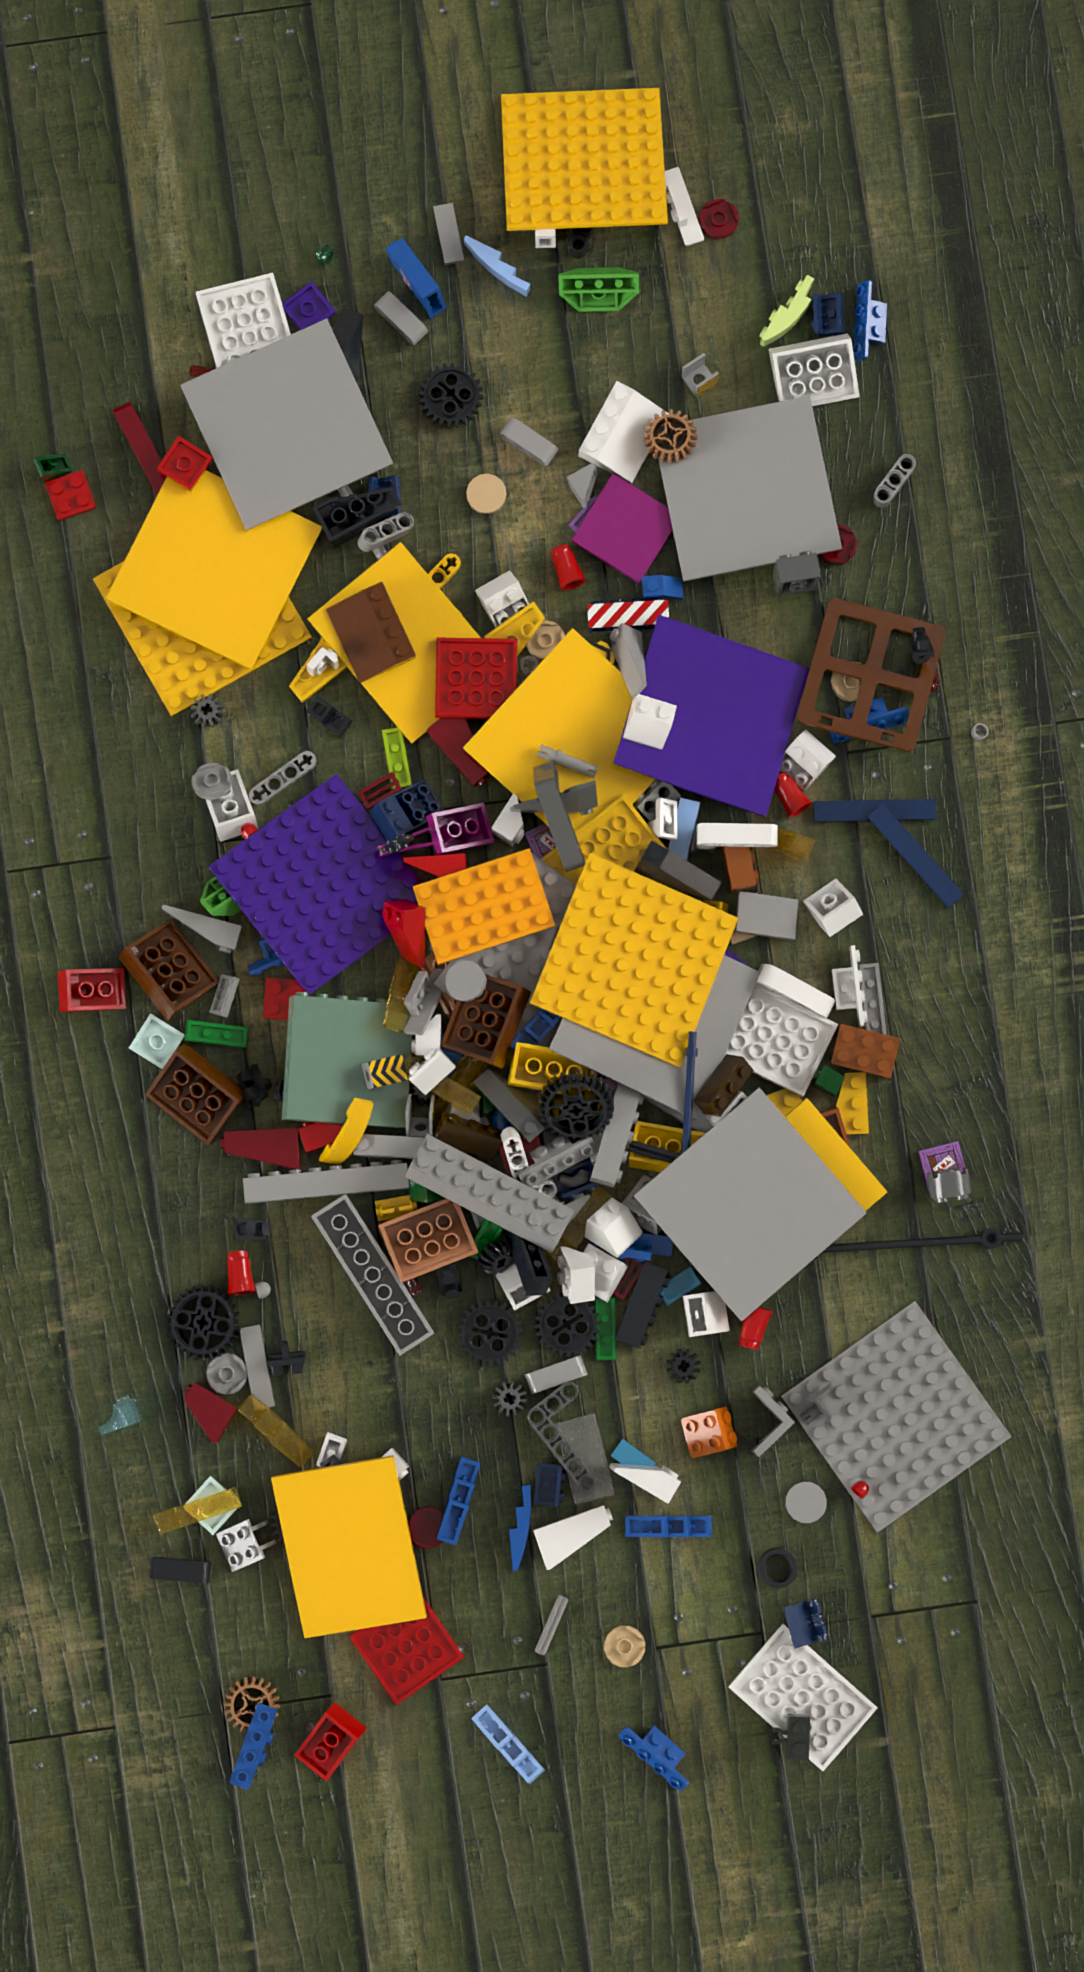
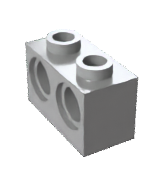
M655 779L632 805L644 820L650 823L656 819V800L658 798L676 801L681 795L671 784ZM664 787L665 793L659 796V789ZM650 801L651 806L647 811H645L644 805L646 802Z

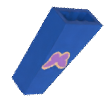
M403 238L392 242L386 248L390 261L429 319L446 309L439 286Z

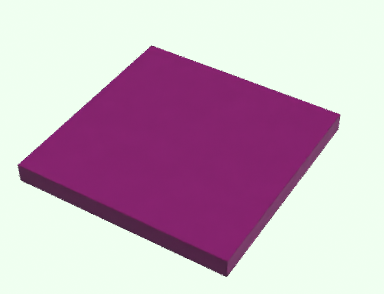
M612 474L571 542L635 582L640 583L642 576L646 574L673 530L669 509L617 475Z

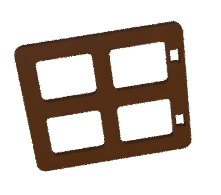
M837 598L831 599L827 605L798 710V721L803 725L905 752L914 750L942 649L945 629L940 625ZM840 617H847L876 626L866 664L862 665L830 656L831 644ZM925 627L926 635H928L934 650V657H930L927 662L923 663L920 676L912 678L883 670L882 663L891 631L896 630L913 635V628ZM825 671L849 676L861 681L851 719L847 720L815 711L814 706ZM877 685L902 690L914 695L904 733L900 734L867 724ZM821 717L833 720L832 725L819 723ZM881 735L893 736V741L880 739Z

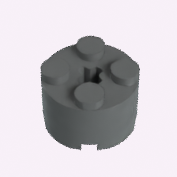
M964 1167L963 1172L961 1170L958 1171L957 1168L934 1171L935 1175L933 1176L932 1173H927L930 1198L934 1199L936 1203L947 1202L949 1197H954L957 1200L969 1198L968 1194L971 1193L968 1168Z

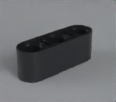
M588 227L587 231L573 228L569 244V252L572 257L582 258L586 255L594 227ZM575 244H581L583 245V248L581 250H576L573 246Z
M151 1557L149 1578L209 1583L211 1562Z

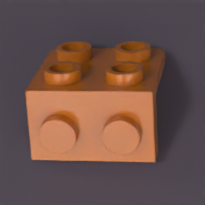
M727 1406L682 1418L681 1423L692 1458L737 1447V1436L733 1431L731 1414Z

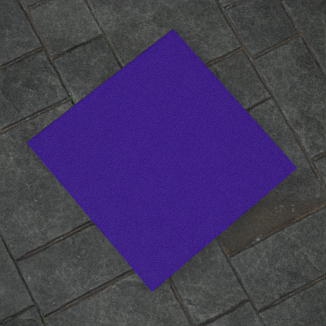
M658 615L644 659L647 686L640 695L676 705L674 720L664 747L660 750L623 738L629 716L628 712L613 764L766 817L810 668Z
M337 774L208 866L308 995H311L389 937L391 933L383 918L384 901L408 899L418 904L413 886L423 883L411 867L404 862L400 853L379 857L377 846L386 844L387 840L374 820Z

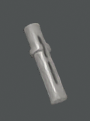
M541 744L539 749L544 752L538 750L537 757L553 761L556 766L559 764L592 778L595 777V772L598 770V766L564 754L560 749L557 751Z

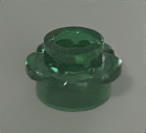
M329 245L320 247L316 254L318 261L321 264H329L333 259L334 250Z

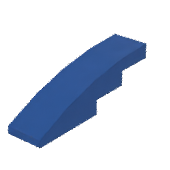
M541 1008L514 1038L511 1048L515 1050L516 1042L537 1045L562 1017Z
M460 1456L436 1536L437 1540L453 1545L457 1544L469 1508L468 1504L475 1486L474 1482L481 1464L480 1462Z
M530 1484L522 1485L524 1506L516 1507L517 1528H509L513 1571L518 1570L529 1531L531 1512Z
M625 1516V1537H712V1516Z

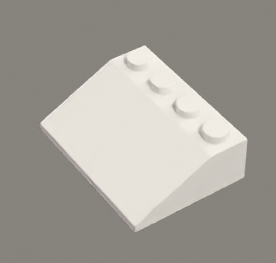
M848 334L769 349L779 402L810 396L812 406L860 397L852 340Z
M616 381L579 449V457L632 484L648 455L647 449L649 447H645L644 442L646 439L643 438V434L647 433L645 426H650L648 423L649 419L656 421L654 418L655 413L661 417L663 409L632 388Z
M610 1463L608 1466L617 1474L668 1504L681 1483L677 1479L679 1475L665 1466H662L661 1469L657 1466Z

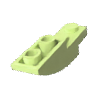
M807 275L804 280L800 279L795 288L798 291L795 297L791 296L785 307L780 305L778 311L776 309L773 310L769 318L771 321L768 327L764 326L759 335L762 338L760 345L764 347L776 341L798 323L810 306L811 299L806 297L813 285L814 278Z

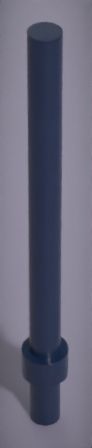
M689 1031L688 1048L685 1051L687 1069L682 1153L691 1144L695 1057H698V1048H696L697 1032Z

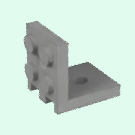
M757 1386L752 1393L780 1422L751 1450L757 1457H760L795 1423L786 1413L788 1409L780 1401L776 1403L771 1398L774 1394L766 1386Z

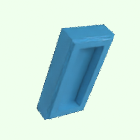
M690 1266L673 1277L668 1287H663L661 1295L664 1296L663 1300L668 1306L702 1283Z
M624 1439L620 1441L610 1455L621 1464L655 1466L656 1464Z

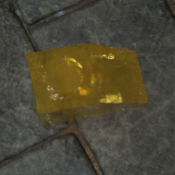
M778 828V845L769 848L807 862L816 840L797 832Z

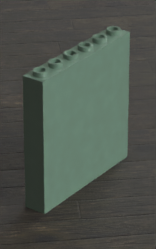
M296 992V995L290 996L282 1120L344 1125L348 1119L346 1111L354 1098L373 1101V1109L367 1126L395 1129L406 1128L405 1111L409 1094L408 1075L410 1074L412 1035L406 1034L404 1031L411 1017L404 1001H395V1004L388 1003L386 999H376V1002H369L368 998L356 997V1000H348V996L341 995L336 996V999L328 998V994H316V997H311L306 992ZM401 1054L406 1069L407 1081L367 1090L361 1064Z

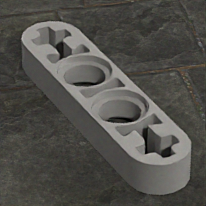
M304 751L257 784L249 792L251 803L256 806L264 805L316 766L317 760L315 755L310 751ZM305 756L307 758L312 757L311 765H308L306 763L303 766H301V768L303 769L302 772H300L298 766L294 764L297 761L299 765L304 762L303 757ZM289 767H293L297 771L296 776L293 778H288L285 775V771ZM273 779L280 781V787L276 790L269 788V782ZM264 785L267 791L271 793L269 796H267L266 792L262 794L261 801L258 799L253 800L255 792L261 793L264 791L262 788Z

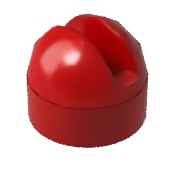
M245 823L241 827V834L244 839L258 831L257 827L252 823Z
M857 1481L851 1487V1490L859 1498L864 1499L869 1492V1486L865 1481Z

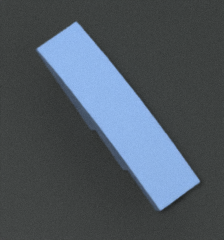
M465 236L464 245L483 267L508 287L527 297L530 291V283L515 277L516 268L501 261V252Z
M680 798L677 809V840H670L668 850L687 861L700 802Z
M485 1705L471 1718L528 1784H531L545 1771L488 1705Z

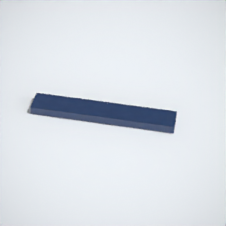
M936 800L814 801V823L870 821L867 816L882 803L898 821L936 820Z
M883 803L867 816L948 908L964 895Z

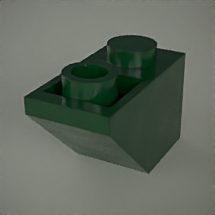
M824 1065L821 1069H816L812 1081H814L812 1087L835 1097L845 1077Z

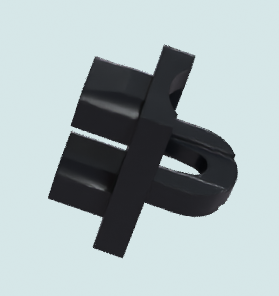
M925 627L913 628V637H908V644L912 652L913 661L923 664L930 657H934V650L928 635H926Z
M252 1064L248 1070H241L237 1075L238 1083L246 1084V1088L243 1091L244 1100L252 1101L253 1107H259L260 1102L269 1096L267 1091L272 1087L271 1080L269 1078H262L258 1064Z
M233 1219L235 1225L233 1239L266 1240V1235L271 1234V1224L266 1223V1219Z
M456 1262L436 1269L442 1296L446 1295L447 1299L459 1297L462 1286Z
M282 1341V1353L268 1354L267 1366L270 1367L273 1376L284 1374V1365H291L293 1374L303 1373L305 1351L289 1352L288 1341Z

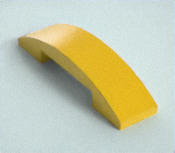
M360 1098L353 1099L346 1111L348 1119L334 1143L327 1144L319 1158L320 1162L339 1165L350 1156L367 1127L373 1109V1101Z

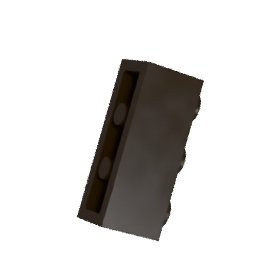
M726 1054L693 1101L703 1114L721 1117L753 1072L752 1067L744 1057Z
M443 1112L434 1132L436 1139L458 1150L490 1160L494 1159L502 1141L501 1130L497 1127L480 1124L473 1119L467 1120L454 1113L448 1114Z

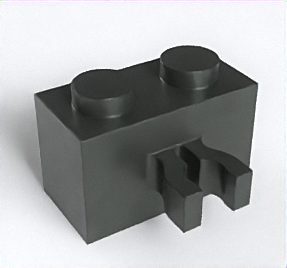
M787 1714V1730L784 1731L781 1728L773 1727V1732H779L781 1735H787V1737H781L779 1740L772 1739V1744L778 1745L787 1742V1759L809 1760L810 1716Z

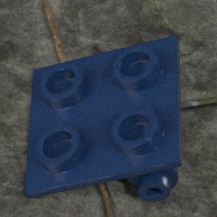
M817 1598L784 1607L794 1649L827 1640L828 1633L825 1625H822L825 1623V1620H820L823 1614L819 1615L822 1612Z

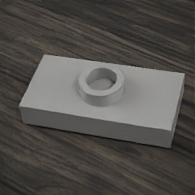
M221 975L210 1009L211 1014L228 1017L239 978Z

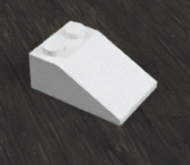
M238 769L230 772L232 775V786L228 793L218 799H205L220 842L242 835L241 827L245 823H252L259 829Z

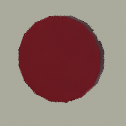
M714 199L706 203L699 216L700 228L704 234L714 239H724L732 235L737 228L739 220L738 211L735 206L723 199Z
M839 524L837 526L842 550L819 554L824 561L834 565L847 563L852 559L857 550V539L853 531Z
M424 1507L417 1510L411 1516L408 1526L411 1540L415 1545L421 1548L432 1549L444 1542L436 1539L443 1514L440 1510L434 1507Z

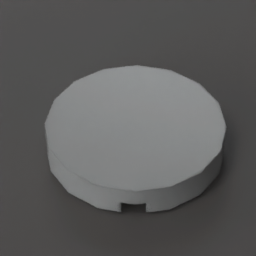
M207 763L200 766L195 775L193 774L192 787L195 793L203 799H218L228 793L232 786V775L226 766H221L219 763Z
M463 960L457 962L449 969L445 983L447 991L452 997L459 1001L469 1002L482 995L487 979L481 966L472 961Z
M230 1353L222 1354L221 1357L216 1356L209 1363L206 1372L210 1387L217 1393L225 1395L234 1394L241 1390L246 1384L248 1377L244 1361L237 1355Z
M800 1482L789 1489L786 1495L785 1506L794 1520L801 1523H812L823 1516L827 1506V1499L824 1491L818 1485L812 1482Z

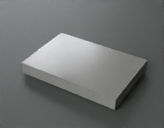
M739 891L736 908L738 920L735 932L795 940L798 900Z

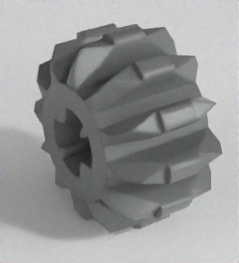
M202 694V701L195 698L194 702L197 706L192 705L190 707L192 711H195L191 714V717L197 718L195 720L197 725L202 722L203 728H206L208 723L211 728H214V721L219 724L221 723L218 716H225V713L220 711L225 708L224 704H219V697L213 700V695L209 694L208 699H206L204 694ZM210 707L212 712H208V715H205L203 710H207Z
M513 1381L510 1382V1388L507 1389L506 1383L503 1382L504 1391L496 1387L495 1390L501 1394L500 1396H492V1398L500 1400L495 1402L493 1406L496 1407L501 1404L502 1407L498 1410L499 1413H502L504 1408H506V1416H509L510 1409H512L513 1414L516 1416L518 1415L516 1407L522 1411L524 1410V1407L519 1402L527 1403V1399H520V1396L525 1395L526 1391L518 1393L517 1391L521 1388V1385L519 1384L516 1389H513ZM505 1394L515 1395L516 1400H513L515 1403L512 1405L509 1402L505 1403Z

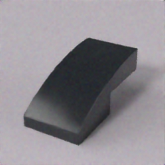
M319 696L315 698L306 710L308 715L340 738L352 723L350 718L336 710Z

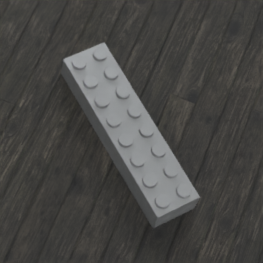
M429 1134L423 1140L405 1175L406 1178L553 1253L574 1212L573 1209Z
M344 1194L311 1216L399 1356H402L435 1334L405 1285L400 1282L393 1266L347 1194Z

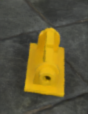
M410 1195L375 1201L378 1221L398 1218L418 1210L417 1202L410 1200Z

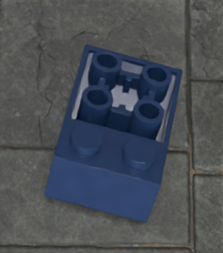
M424 779L377 802L369 813L385 839L389 841L395 839L394 837L418 831L428 825L427 815L444 811Z

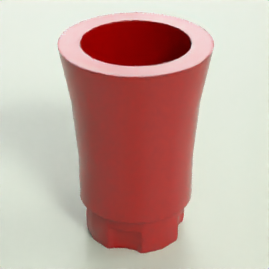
M566 544L555 547L551 554L559 579L560 590L569 591L586 583L587 579L582 573L570 546Z
M787 772L778 775L774 792L781 801L788 818L791 819L808 809L812 805V801L801 791Z
M242 1250L227 1253L228 1295H244L256 1292L248 1252Z
M758 1307L743 1320L739 1341L740 1346L754 1350L759 1349L766 1326L773 1313L772 1310Z

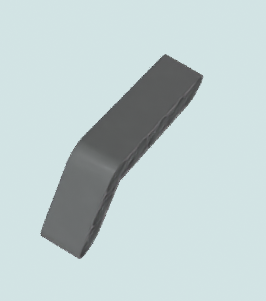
M551 761L533 767L535 790L565 871L568 872L584 867V856L559 790V776L554 762Z
M566 1382L528 1412L527 1418L531 1426L579 1488L584 1492H592L597 1486L596 1477L550 1419L578 1396L579 1389L577 1385L573 1382ZM572 1385L576 1390L575 1395L572 1397L565 1396L563 1392L564 1387ZM550 1398H556L559 1401L557 1409L551 1410L548 1408L547 1402ZM533 1411H540L542 1413L543 1419L541 1422L535 1423L532 1421L531 1413ZM545 1428H553L556 1433L555 1437L552 1439L545 1438L543 1433ZM559 1444L567 1445L568 1453L561 1456L556 1452ZM577 1460L580 1462L581 1469L578 1472H572L569 1469L571 1461ZM585 1477L593 1479L594 1485L592 1488L586 1489L582 1486V1480Z

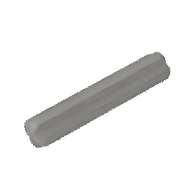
M559 1595L556 1599L535 1648V1652L540 1655H545L567 1605L568 1599Z

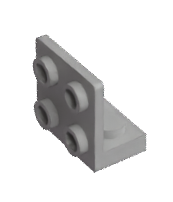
M643 1175L622 1204L629 1208L640 1227L658 1235L662 1228L633 1196L652 1180V1178Z

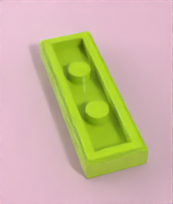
M398 727L382 730L389 773L394 772L396 779L400 782V786L407 788L412 783L403 733Z

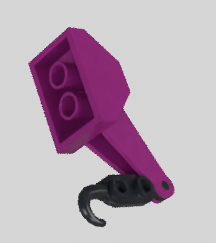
M480 803L431 813L426 816L429 827L412 834L394 837L395 839L386 841V844L377 846L379 857L400 852L435 847L436 855H448L489 845L494 842L485 805ZM431 833L433 842L409 846V843L414 839Z

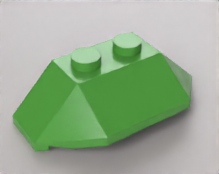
M619 267L577 268L559 274V295L579 312L619 311L639 294V272Z
M216 877L207 881L200 902L211 915L233 916L241 911Z

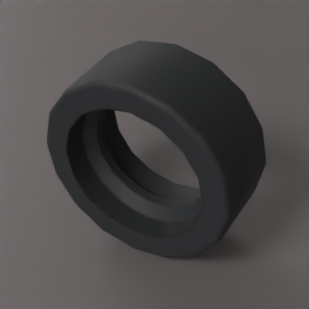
M773 1548L763 1553L759 1559L758 1572L761 1579L767 1585L774 1588H783L791 1584L796 1578L798 1565L790 1552L782 1548ZM773 1556H783L790 1564V1572L782 1580H773L766 1573V1563Z

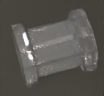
M525 656L521 660L520 669L522 674L528 677L536 669L538 661L534 656ZM526 663L533 665V669L525 668Z

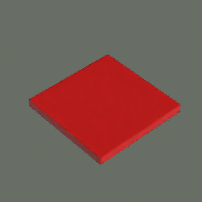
M437 637L435 718L490 719L517 689L518 639Z
M424 1597L426 1618L358 1629L349 1636L396 1706L465 1657Z

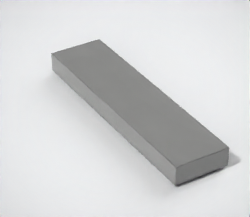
M879 963L858 965V970L862 971L863 982H860V990H864L865 1002L862 1003V1009L867 1012V1023H864L865 1030L887 1035Z
M260 1325L240 1328L254 1410L273 1407L275 1402Z

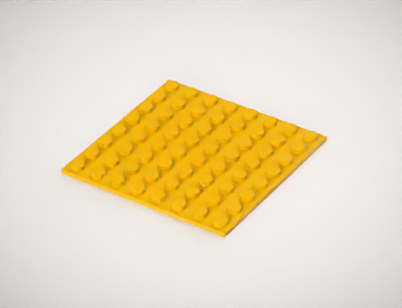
M659 88L501 94L507 231L668 224Z
M205 470L192 492L167 477L106 600L252 670L323 527L289 511L246 531L223 478Z
M124 561L93 578L171 717L194 705L195 698L201 701L202 694H204L205 698L208 697L209 694L219 691L312 638L288 596L251 670L106 600Z
M573 628L463 747L468 754L512 794H515L521 802L538 798L534 786L533 767L551 762L537 757L538 750L544 752L539 749L541 744L557 751L560 749L564 754L598 766L594 778L559 764L556 766L559 776L560 793L576 785L594 780L596 782L598 806L592 809L593 813L581 816V813L568 814L575 832L623 794L633 804L655 780L654 778L613 764L633 698L630 695L622 673ZM534 813L548 826L544 813Z
M589 853L530 1004L681 1068L686 1048H688L689 1031L695 1032L738 917Z

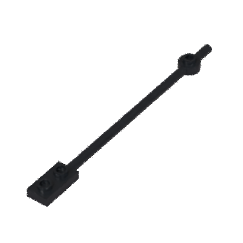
M988 1228L981 1235L830 1244L821 1253L982 1243L984 1247L994 1249L1001 1242L1022 1241L1023 1235L1022 1232L1001 1234L995 1228ZM988 1235L994 1236L992 1243L987 1240Z

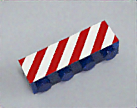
M655 597L651 601H643L641 598L632 599L631 602H623V600L619 599L612 600L611 603L592 601L591 604H587L588 632L613 631L621 623L636 630L654 629L658 615L669 618L668 600H663L662 597Z

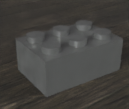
M805 551L799 553V556L791 557V554H786L776 559L772 573L776 596L817 589L821 577L817 553Z

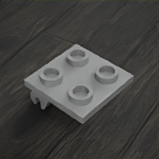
M248 1519L216 1533L232 1572L264 1559L265 1556L262 1550L277 1543L275 1539L259 1546L253 1531L268 1525V1520L252 1527Z

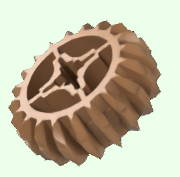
M672 409L669 410L667 415L662 410L661 417L655 413L654 418L656 421L649 419L648 423L650 426H645L647 433L643 434V438L646 439L644 445L649 447L647 449L648 453L654 452V459L660 456V462L662 463L665 461V458L668 459V464L672 463V459L679 463L680 456L686 460V453H693L691 447H696L694 440L698 439V435L695 434L697 428L692 426L694 424L693 420L687 421V414L681 417V411H677L676 415H674ZM670 423L678 424V425H680L681 427H680V428H674V427L671 426ZM664 425V431L658 434L657 437H654L657 429ZM668 430L673 436V444L668 437ZM684 436H687L685 443L677 449V442L683 439ZM658 444H660V446L667 445L670 447L671 450H665L659 447Z
M252 1676L251 1683H249L248 1678L244 1677L243 1685L237 1680L236 1685L238 1689L231 1686L229 1689L233 1694L226 1693L225 1695L231 1701L224 1702V1706H230V1709H226L224 1713L232 1714L227 1720L228 1722L233 1719L236 1720L233 1725L234 1728L239 1724L242 1725L240 1732H244L246 1727L249 1729L251 1723L240 1716L246 1713L254 1715L255 1712L252 1708L244 1711L249 1704L248 1700L253 1702V1700L261 1699L258 1703H262L268 1699L270 1707L280 1708V1704H274V1701L279 1700L280 1697L272 1696L277 1691L276 1688L269 1691L267 1688L270 1687L271 1683L268 1682L263 1686L264 1678H260L259 1682L256 1683V1677ZM246 1688H256L264 1694L254 1697L247 1692ZM240 1692L243 1696L244 1706L236 1711L235 1701Z

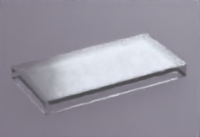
M595 1414L555 1423L556 1427L597 1479V1486L594 1491L584 1492L567 1472L575 1505L615 1495ZM560 1444L562 1456L568 1453V1447L565 1444ZM577 1460L571 1461L569 1469L572 1472H578L581 1469L580 1462ZM585 1477L582 1480V1486L586 1489H590L594 1485L591 1477Z

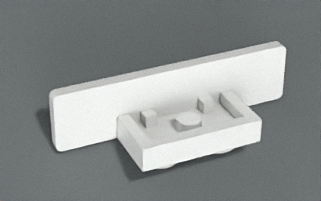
M679 167L665 171L666 201L672 207L671 215L673 221L678 224L685 246L688 247L703 242L704 236Z
M855 945L849 947L851 967L831 970L836 1000L835 1006L836 1010L856 1008L858 1027L863 1028L864 1023H867V1012L862 1009V1003L865 1002L864 990H860L859 982H863L862 971L858 970L857 962H860L859 950H855Z

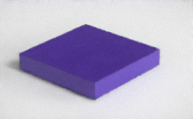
M312 281L282 303L284 312L299 331L324 319L329 320L336 314L334 308Z

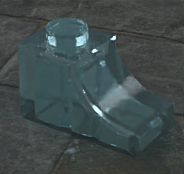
M128 1395L117 1399L118 1403L113 1404L114 1412L109 1421L98 1427L101 1435L142 1422L135 1398L130 1399Z

